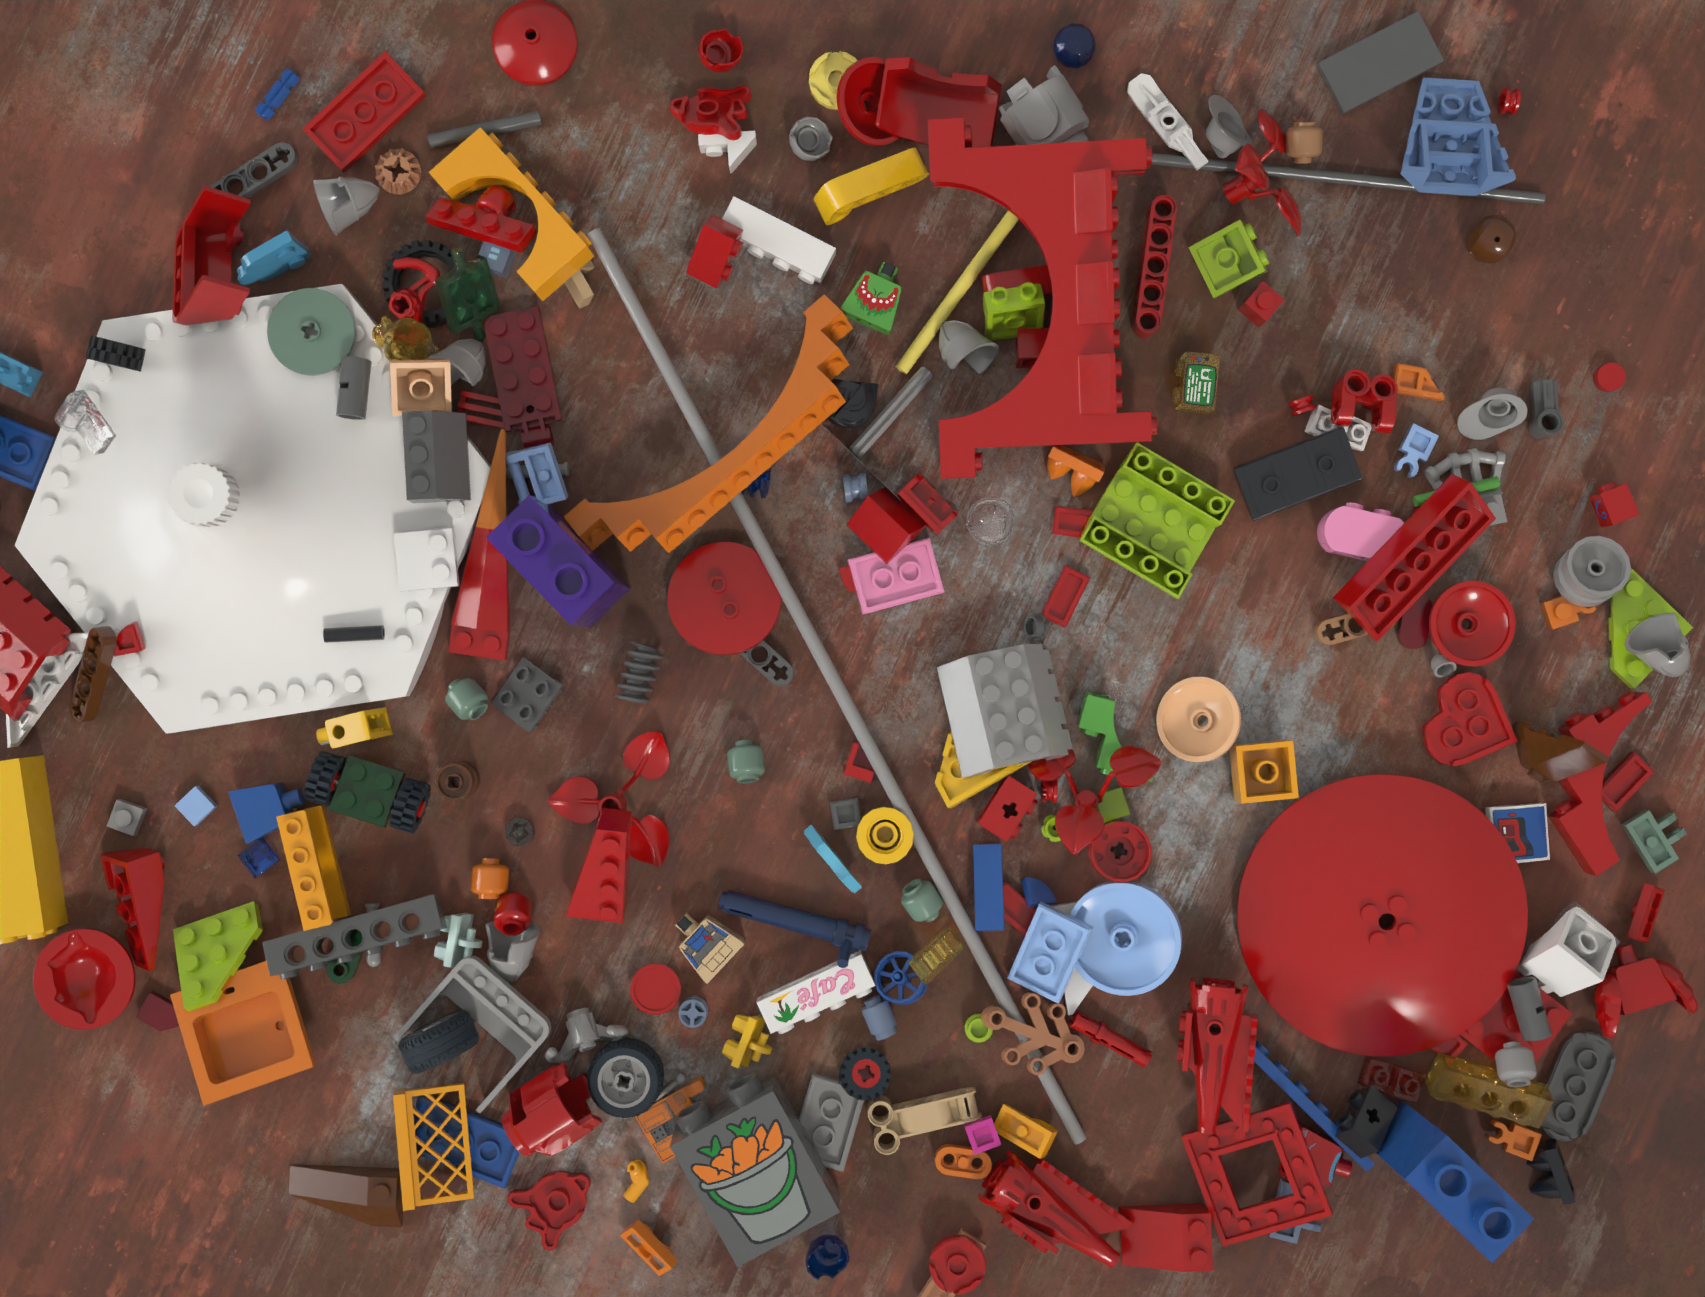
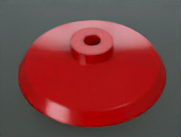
M646 965L639 969L632 978L630 984L632 1001L644 1013L650 1015L667 1013L679 1001L681 995L680 980L676 973L665 965Z

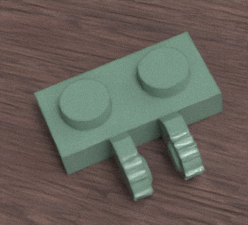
M1643 810L1621 824L1650 873L1656 874L1679 859L1671 844L1686 835V831L1683 827H1679L1665 835L1662 832L1663 828L1676 821L1677 817L1674 812L1662 815V817L1655 820L1649 810Z

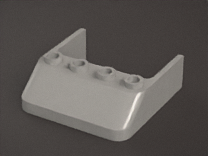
M467 956L452 969L393 1038L396 1041L400 1040L439 996L449 997L462 1010L467 1011L478 1024L516 1057L515 1065L476 1109V1111L481 1113L551 1032V1023L547 1016L477 956Z

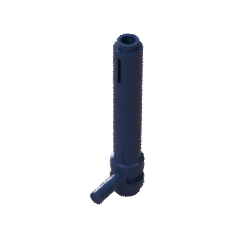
M731 890L728 892L722 891L718 908H722L725 913L830 941L833 946L840 947L837 965L841 968L848 966L851 951H866L872 930L865 928V925L861 923L856 925L850 924L849 920L843 918L836 920Z

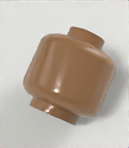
M1293 122V127H1289L1286 130L1285 154L1288 157L1294 158V163L1297 164L1312 163V157L1321 155L1323 144L1322 128L1316 126V122Z

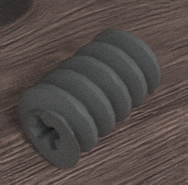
M630 641L637 649L627 651V654L633 658V661L624 662L623 665L630 669V672L620 674L627 682L617 684V687L623 691V694H614V696L638 704L649 703L651 699L644 692H653L654 688L647 682L657 680V677L651 673V670H660L661 666L654 662V660L663 659L664 655L655 648Z

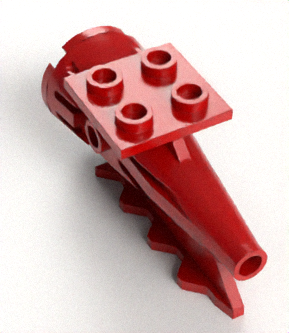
M1204 977L1203 983H1196V978L1190 979L1191 1004L1188 1003L1187 1011L1181 1012L1179 1033H1184L1185 1038L1179 1039L1177 1062H1182V1071L1188 1072L1189 1067L1195 1074L1198 1132L1215 1134L1221 1107L1242 1132H1248L1258 1014H1243L1248 985L1242 983L1241 989L1235 987L1236 981ZM1218 1024L1220 1027L1214 1028L1211 1025Z
M1012 1151L1004 1153L1008 1156L1004 1161L998 1159L994 1163L990 1173L984 1178L981 1185L985 1188L984 1196L979 1193L978 1199L997 1210L996 1212L1003 1217L1001 1220L1002 1224L1020 1237L1026 1233L1024 1239L1044 1254L1049 1249L1057 1255L1059 1249L1054 1244L1064 1243L1106 1264L1110 1268L1116 1265L1120 1258V1253L1106 1242L1100 1234L1130 1228L1132 1225L1131 1221L1042 1158L1035 1157L1034 1161L1036 1163L1032 1170Z

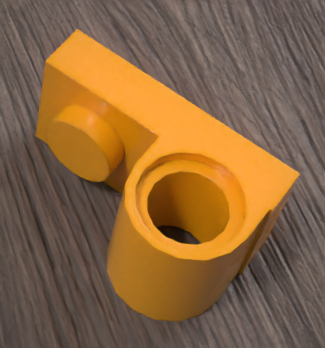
M1003 1104L994 1123L997 1134L1040 1159L1046 1157L1058 1132L1055 1127L1037 1118H1030L1008 1104Z

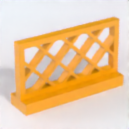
M464 1082L408 1090L407 1088L395 1089L393 1102L403 1211L414 1210L416 1206L474 1199ZM459 1091L460 1102L453 1110L439 1101L446 1092ZM440 1093L437 1098L432 1094ZM425 1095L433 1103L422 1114L413 1107V1096ZM435 1105H438L449 1114L440 1126H437L426 1117ZM459 1108L461 1111V1117L456 1114ZM414 1114L419 1117V1120L416 1123L414 1120ZM452 1117L462 1124V1131L455 1139L442 1130ZM422 1121L436 1130L426 1143L416 1136L415 1131ZM438 1133L451 1142L442 1155L429 1146ZM462 1136L463 1145L458 1142ZM417 1143H418L420 1146H422V1148H421L418 1152H417ZM454 1146L464 1152L465 1156L458 1167L445 1158ZM425 1149L438 1159L429 1171L418 1164V1158ZM441 1162L454 1171L445 1183H442L432 1175V1172ZM464 1165L466 1168V1174L461 1171ZM419 1171H420L423 1175H425L421 1180H420V1177H419ZM458 1174L467 1181L468 1191L455 1193L447 1186ZM427 1178L440 1187L434 1196L421 1198L420 1187ZM443 1191H445V1192L448 1193V1194L440 1195Z

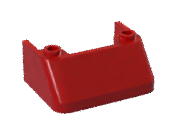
M204 185L181 224L175 240L173 323L189 326L230 320L235 315L240 314L243 302L250 293V288L231 283L232 251L236 245L239 246L242 242L244 231L240 229V220L250 206L251 199Z

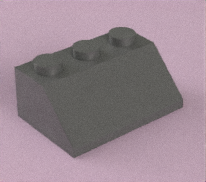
M432 410L402 412L407 500L411 503L471 500L466 413Z

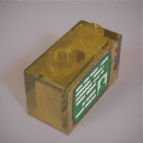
M1186 351L1181 356V359H1177L1175 376H1179L1178 387H1174L1172 404H1176V412L1210 415L1215 412L1220 355Z

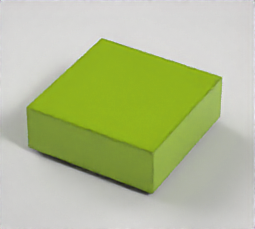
M1122 787L1106 791L1103 796V802L1098 804V811L1103 817L1104 823L1130 815Z

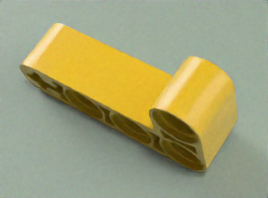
M915 147L828 181L820 188L813 200L825 224L831 225L845 218L853 208L920 182L929 175V172Z

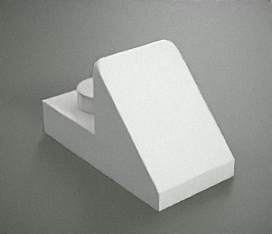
M742 131V136L737 140H729L720 134H698L701 153H706V156L717 157L723 155V152H728L730 173L740 165L757 145L755 131Z

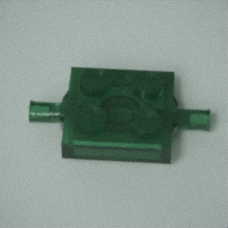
M460 247L454 248L450 251L454 268L435 279L449 331L458 334L464 329L472 327L475 340H484L486 334L483 322L490 314L500 309L487 258L478 255L465 262L463 249Z

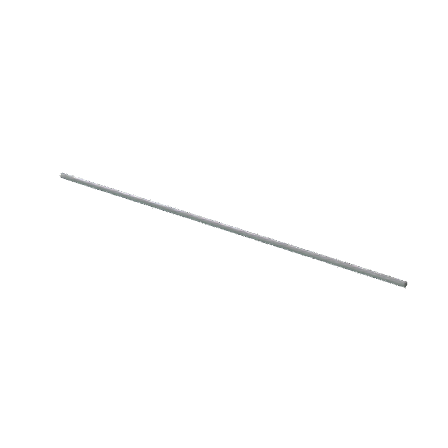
M601 229L592 230L587 235L712 466L723 458ZM740 492L730 501L893 807L905 814L911 822L914 833L913 844L999 1005L1004 1010L1006 1017L1026 1024L742 492ZM1015 1033L1020 1044L1030 1039ZM1040 1049L1026 1054L1028 1059L1043 1056ZM1036 1061L1033 1064V1068L1035 1071H1037L1040 1068L1039 1061ZM1049 1066L1046 1067L1045 1072L1042 1075H1038L1073 1143L1079 1144L1086 1140L1087 1137Z

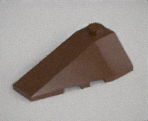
M1514 722L1512 726L1518 741L1516 746L1521 766L1529 770L1528 776L1541 783L1544 780L1560 781L1607 763L1610 758L1582 740L1563 734L1558 736L1544 728L1540 732L1534 731L1536 727L1526 722Z
M290 1165V1195L371 1226H403V1204L399 1168Z

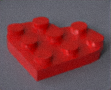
M1471 672L1454 674L1445 680L1443 685L1438 687L1437 702L1439 712L1432 716L1422 727L1426 751L1437 763L1458 766L1467 764L1518 742L1491 682L1487 678Z

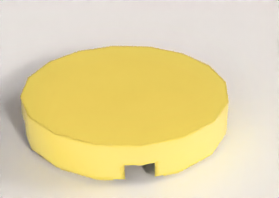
M839 51V53H824L815 60L810 69L809 87L812 96L819 104L828 109L838 110V84L845 70L851 64L858 61L855 57L847 52Z

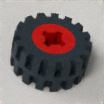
M871 1048L856 1049L844 1058L840 1066L839 1079L841 1086L849 1096L855 1099H875L888 1088L892 1075L891 1067L887 1058L878 1050Z

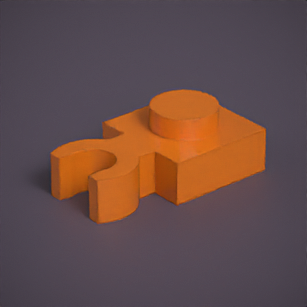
M1562 596L1540 603L1548 630L1579 621L1577 613L1589 614L1596 610V606L1585 608L1574 605Z
M1492 1119L1490 1121L1492 1125L1499 1128V1132L1495 1136L1485 1134L1489 1141L1495 1144L1503 1143L1502 1149L1530 1161L1533 1160L1542 1134L1511 1122L1509 1129H1507L1498 1120Z

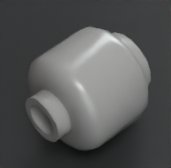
M1508 1042L1503 1044V1049L1495 1053L1497 1074L1500 1080L1506 1082L1507 1086L1523 1087L1531 1084V1080L1537 1074L1532 1050L1522 1047L1520 1042Z

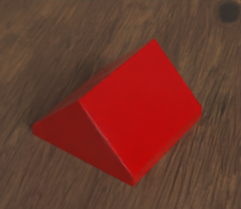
M887 487L868 495L847 523V527L886 564L927 526L921 518L903 501L901 502Z

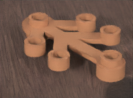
M1025 993L1021 999L1022 1006L1027 1009L1034 1027L1006 1017L1004 1010L1000 1007L988 1006L982 1011L981 1021L985 1027L992 1030L1005 1028L1030 1038L1015 1047L1003 1049L1001 1054L1002 1060L1009 1065L1018 1064L1022 1056L1048 1045L1055 1049L1040 1058L1031 1057L1027 1062V1069L1030 1073L1042 1075L1046 1067L1060 1060L1067 1063H1075L1084 1054V1043L1079 1036L1070 1033L1064 1018L1066 1009L1062 1004L1051 1003L1046 1010L1047 1016L1054 1021L1059 1037L1049 1033L1039 1008L1041 1004L1040 997L1035 993ZM1033 996L1035 1000L1034 1005L1029 1007L1027 1000ZM1058 1006L1060 1013L1054 1017L1052 1011ZM995 1013H998L1000 1019L997 1023L994 1024L992 1022V1016ZM1070 1044L1075 1046V1051L1072 1054L1068 1052ZM1010 1051H1014L1015 1057L1012 1061H1009L1007 1059V1055ZM1039 1061L1040 1068L1037 1071H1034L1033 1064L1034 1062Z

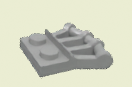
M1472 448L1463 454H1457L1456 452L1448 454L1447 458L1434 467H1427L1423 470V473L1436 491L1443 484L1440 480V475L1449 470L1450 475L1453 474L1462 478L1460 466L1468 464L1472 482L1483 480L1479 465L1481 462L1492 464L1490 478L1497 476L1500 481L1506 455L1505 452L1501 451L1490 453ZM1500 487L1478 492L1496 517L1490 525L1507 522L1501 495L1503 492Z

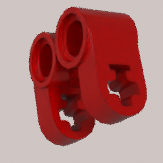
M1359 369L1348 371L1334 384L1332 389V424L1348 427L1354 417L1355 403H1358L1372 411V431L1389 434L1394 427L1396 419L1397 383L1391 376L1386 374L1370 377Z

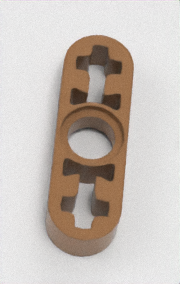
M1348 613L1322 620L1314 628L1315 639L1323 645H1334L1365 636L1367 633L1363 629L1358 633H1354L1349 629L1348 622L1352 617ZM1325 625L1329 628L1341 626L1343 631L1331 634V640L1327 636L1323 637L1322 631L1326 630Z

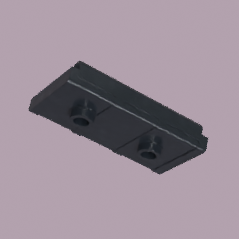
M1343 426L1233 468L1252 521L1363 480Z

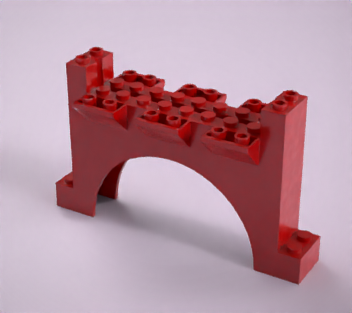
M964 118L929 119L930 181H933V187H951L978 193L992 199L1015 215L1036 240L1044 256L1051 279L1053 295L1052 317L1045 344L1038 359L1024 379L1010 393L983 410L961 417L939 420L941 479L976 478L978 471L983 469L982 452H977V448L1152 441V435H1157V417H1151V411L1117 412V407H1122V389H1116V377H1121L1122 370L1121 359H1115L1114 348L1120 347L1119 329L1114 330L1115 319L1120 317V298H1114V290L1120 284L1119 268H1113L1112 259H1117L1118 257L1117 239H1112V232H1115L1118 225V206H1112L1118 191L1117 177L1143 176L1146 169L1150 168V164H1152V146H1146V138L970 148L973 147L971 125H966Z

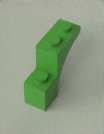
M1085 690L1076 724L1082 728L1081 732L1097 737L1098 733H1102L1094 763L1097 768H1100V773L1108 775L1111 771H1114L1110 767L1111 755L1119 748H1122L1114 727L1116 701L1113 697Z

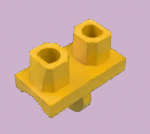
M744 1014L735 1016L732 1029L742 1033L741 1040L738 1042L728 1039L722 1050V1054L732 1060L731 1066L738 1069L741 1066L748 1067L751 1059L759 1062L762 1054H771L773 1048L766 1044L769 1035L762 1032L765 1025V1020L762 1016H748Z

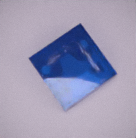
M260 838L237 855L254 878H257L280 861L264 838Z

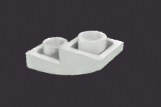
M1316 405L1317 408L1312 410L1305 432L1316 436L1341 426L1332 424L1330 409ZM1353 417L1351 424L1348 427H1343L1351 448L1357 451H1364L1371 431V424Z

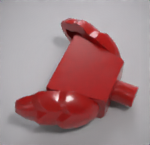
M1632 944L1615 948L1620 964L1607 969L1604 980L1597 983L1593 995V1000L1596 1003L1595 1018L1599 1022V1027L1604 1037L1611 1039L1615 1036L1620 1015H1627L1671 1001L1677 1002L1691 1014H1694L1698 1009L1693 988L1684 980L1683 973L1668 962L1654 959L1653 957L1637 959Z

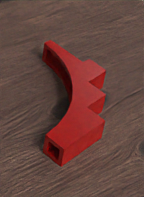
M1628 691L1618 697V703L1612 707H1603L1595 712L1594 715L1576 712L1568 716L1564 720L1565 724L1559 727L1558 730L1563 735L1585 741L1609 757L1622 731L1638 713L1652 703V700L1647 692ZM1607 763L1560 780L1559 783L1570 800L1559 803L1554 808L1555 812L1548 816L1583 871L1595 876L1620 861L1610 842L1603 819L1601 796Z

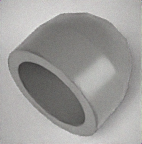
M1442 654L1434 655L1431 660V668L1436 677H1447L1457 668L1455 663L1445 658Z

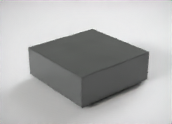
M858 797L830 801L834 830L857 827L859 825L861 814Z

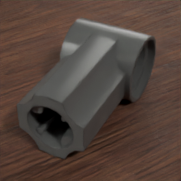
M1554 380L1534 381L1529 384L1531 419L1528 422V430L1531 436L1536 439H1546L1562 429L1564 424L1563 416L1559 412L1557 381ZM1542 418L1549 422V430L1542 426Z

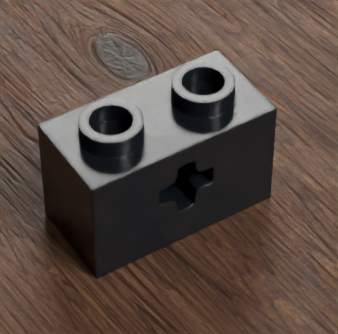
M1371 1085L1362 1090H1355L1348 1098L1349 1106L1338 1121L1340 1126L1335 1135L1337 1139L1360 1158L1380 1150L1398 1108Z

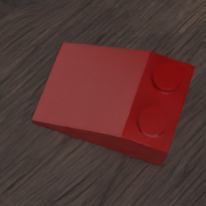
M1204 1203L1119 1206L1120 1214L1132 1222L1130 1228L1120 1230L1122 1265L1180 1272L1213 1271L1211 1213Z

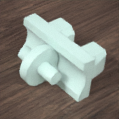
M461 913L444 916L447 928L440 931L449 933L447 942H438L434 951V957L444 961L443 966L452 968L463 958L472 956L473 948L482 947L483 941L475 938L476 929L472 928L474 914Z

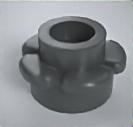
M1042 613L1029 615L1024 621V633L1028 638L1040 641L1049 631V622Z

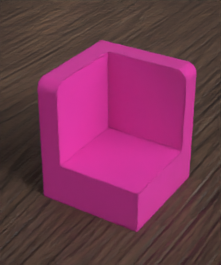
M991 1115L964 1124L974 1155L1001 1145Z

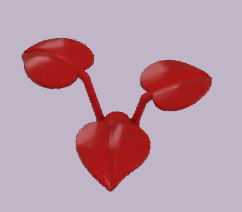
M1262 108L1258 112V121L1263 134L1270 142L1269 149L1259 156L1251 144L1244 145L1240 151L1235 171L1240 174L1224 183L1223 191L1231 204H1235L1246 197L1251 201L1257 197L1274 196L1278 208L1295 229L1297 237L1301 232V215L1295 199L1284 187L1279 188V190H1266L1269 188V178L1262 166V162L1276 148L1280 153L1286 150L1285 134L1282 128ZM1259 187L1264 191L1255 192V189Z
M659 731L646 732L633 739L627 745L623 754V763L627 769L636 772L618 793L614 792L603 799H597L599 789L595 782L584 776H576L564 782L549 797L548 803L566 819L580 824L590 823L597 819L603 808L626 810L627 800L624 793L638 779L640 774L647 780H655L662 777L669 769L670 752L663 734ZM647 815L641 821L637 817L632 816L631 821L635 824L631 825L630 855L639 861L660 867L669 851L670 838L667 826L655 815Z
M1125 746L1119 748L1110 757V767L1114 771L1108 774L1098 795L1090 790L1078 792L1072 774L1067 769L1076 761V756L1072 749L1068 750V755L1047 761L1045 758L1039 759L1027 765L1030 772L1042 781H1054L1060 778L1063 773L1067 776L1073 792V798L1075 799V806L1066 805L1057 812L1055 827L1064 846L1073 855H1077L1103 832L1104 819L1098 812V804L1103 802V796L1111 780L1116 776L1120 786L1129 788L1146 783L1161 767V760L1157 756L1140 747Z

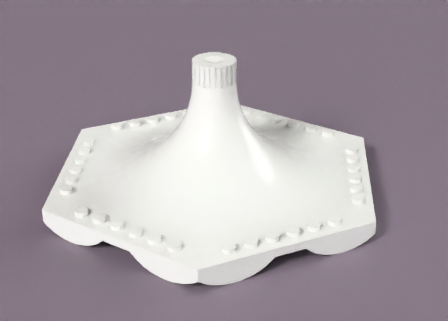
M343 284L317 287V289L328 291L337 296L346 304L353 316L356 338L349 356L372 361L365 420H352L336 416L341 365L326 374L316 376L302 375L285 367L273 354L267 337L268 320L277 303L294 291L246 298L240 314L235 315L230 320L184 326L173 323L172 310L103 320L96 337L146 349L141 372L87 359L16 540L15 547L85 633L95 627L110 626L117 638L119 632L124 627L138 621L146 649L140 652L113 656L111 666L166 734L407 697L413 691L431 651L442 617L444 603L451 587L399 591L393 533L454 528L457 566L459 567L472 543L491 465L468 437L471 500L411 503L407 500L402 416H392L390 360L405 359L376 321ZM313 326L312 329L307 328L305 333L310 338L311 335L316 336L318 331ZM383 625L385 629L384 640L325 643L323 639L324 628Z

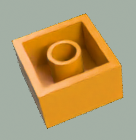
M1282 739L1233 744L1230 747L1229 754L1234 801L1243 804L1299 798L1294 744L1292 740Z

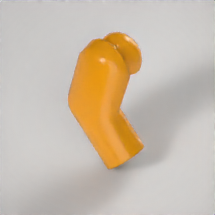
M633 1160L627 1165V1172H630L632 1184L623 1196L631 1203L637 1201L650 1182L647 1166L641 1160Z

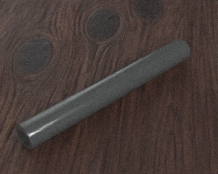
M538 110L428 134V141L431 148L464 142L480 127L487 135L490 133L497 135L543 125L540 111Z

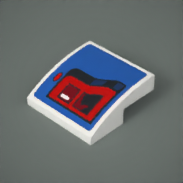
M1546 803L1485 807L1486 817L1504 837L1517 863L1550 860Z

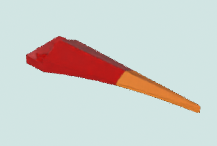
M503 428L499 433L451 621L452 627L448 650L449 653L507 660L510 639L508 560L486 537L507 517L506 432Z

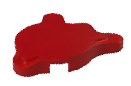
M740 86L730 90L716 88L698 89V95L689 100L688 95L673 99L670 103V112L680 120L686 129L693 133L702 135L720 134L729 140H737L742 136V130L736 120L747 118V108L744 104L751 100V89L748 86Z
M566 1171L549 1172L539 1178L530 1188L512 1190L507 1198L508 1203L512 1207L528 1209L530 1211V1215L525 1220V1226L528 1229L539 1232L544 1249L552 1251L558 1246L562 1232L573 1226L583 1215L587 1204V1191L591 1185V1179L583 1172L575 1174Z

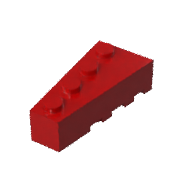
M602 809L573 889L565 917L623 923L628 903L632 811Z

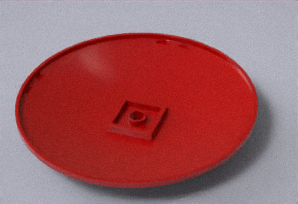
M1366 774L1336 780L1320 786L1289 805L1272 821L1252 849L1245 865L1237 897L1236 922L1238 939L1248 971L1261 994L1285 1021L1311 1039L1334 1049L1366 1056H1397L1416 1053L1441 1045L1465 1032L1491 1010L1505 992L1507 985L1510 984L1519 965L1527 934L1528 907L1523 877L1516 858L1496 826L1479 809L1449 789L1426 780L1398 774ZM1386 913L1392 914L1394 917L1393 924L1388 928L1380 927L1379 918Z

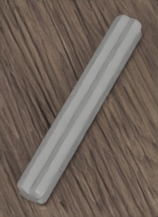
M920 367L850 446V451L856 457L861 458L932 379L933 375L927 368Z

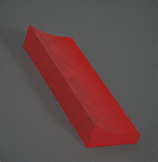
M1451 474L1338 591L1333 599L1348 612L1371 639L1378 641L1484 532L1496 517L1470 481Z

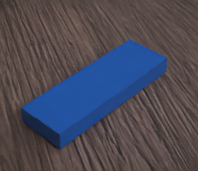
M1002 844L973 845L975 931L1005 930Z

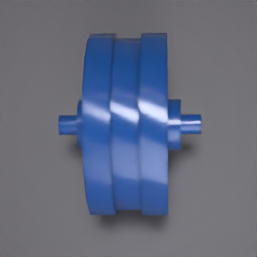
M895 951L886 955L879 961L875 969L874 982L877 991L884 999L892 1003L909 1005L917 1002L924 995L928 987L929 975L926 966L919 958L907 952ZM906 957L908 959L901 970L896 958ZM914 961L918 965L920 971L908 974V971ZM892 962L895 971L893 973L884 972L886 966ZM883 976L889 977L893 981L885 988L882 984ZM921 977V983L917 989L911 982L913 978ZM898 985V999H895L887 993ZM904 987H909L914 994L904 999Z

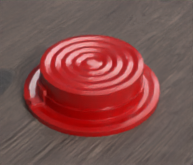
M75 929L54 938L40 953L33 973L35 996L44 1012L60 1025L77 1030L99 1028L115 1020L130 1003L136 983L134 964L126 948L113 936L96 929Z

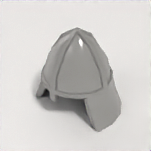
M340 176L336 179L313 180L315 193L323 215L331 231L336 236L345 228L358 221L359 218L366 215L378 199L380 188L372 182L355 177Z
M952 320L943 322L940 327L939 349L942 360L950 369H955L958 363L965 359L979 375H982L997 359L999 346L988 340L968 323Z
M473 339L457 340L425 360H450L451 386L459 378L469 382L471 386H475L481 380L485 369V347L481 342Z
M1662 613L1652 616L1634 627L1626 637L1624 645L1627 651L1637 656L1645 665L1672 678L1682 676L1688 670L1691 659L1688 647L1689 642L1681 632L1675 613Z
M494 921L486 923L489 942L487 957L490 967L511 984L517 981L529 966L535 944L540 935V927L536 923L531 922L526 931L516 936H508L495 927Z

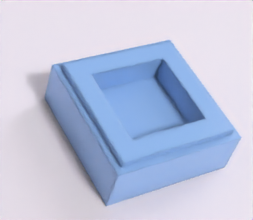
M198 785L189 791L175 807L193 826H197L218 805Z

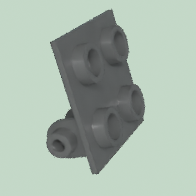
M522 657L491 704L527 732L531 733L534 728L539 727L538 723L544 714L548 713V707L553 706L552 701L555 700L559 693H562L563 690L561 688L564 684L555 678H551L525 657Z

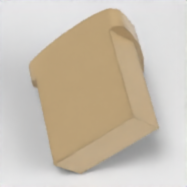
M591 260L564 283L579 309L589 305L594 296L583 276L594 268Z

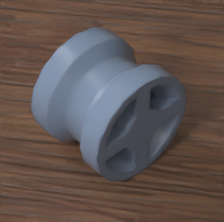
M860 472L857 476L843 474L846 503L858 498L864 501L868 496L865 472Z
M692 995L684 999L678 1012L682 1024L695 1028L704 1023L708 1014V1004L702 997Z

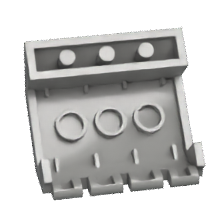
M1021 644L969 655L936 668L962 779L987 774L993 769L1045 758L1047 761L1068 755V750L1073 749L1068 729H1062L1061 726L1067 724L1062 702L1055 701V698L1060 696L1055 674H1049L1048 670L1053 669L1049 649H1043L1042 644Z

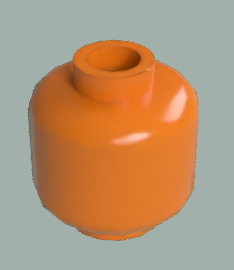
M482 858V864L472 867L471 891L474 894H478V899H499L501 895L508 892L509 868L506 865L499 864L500 859Z

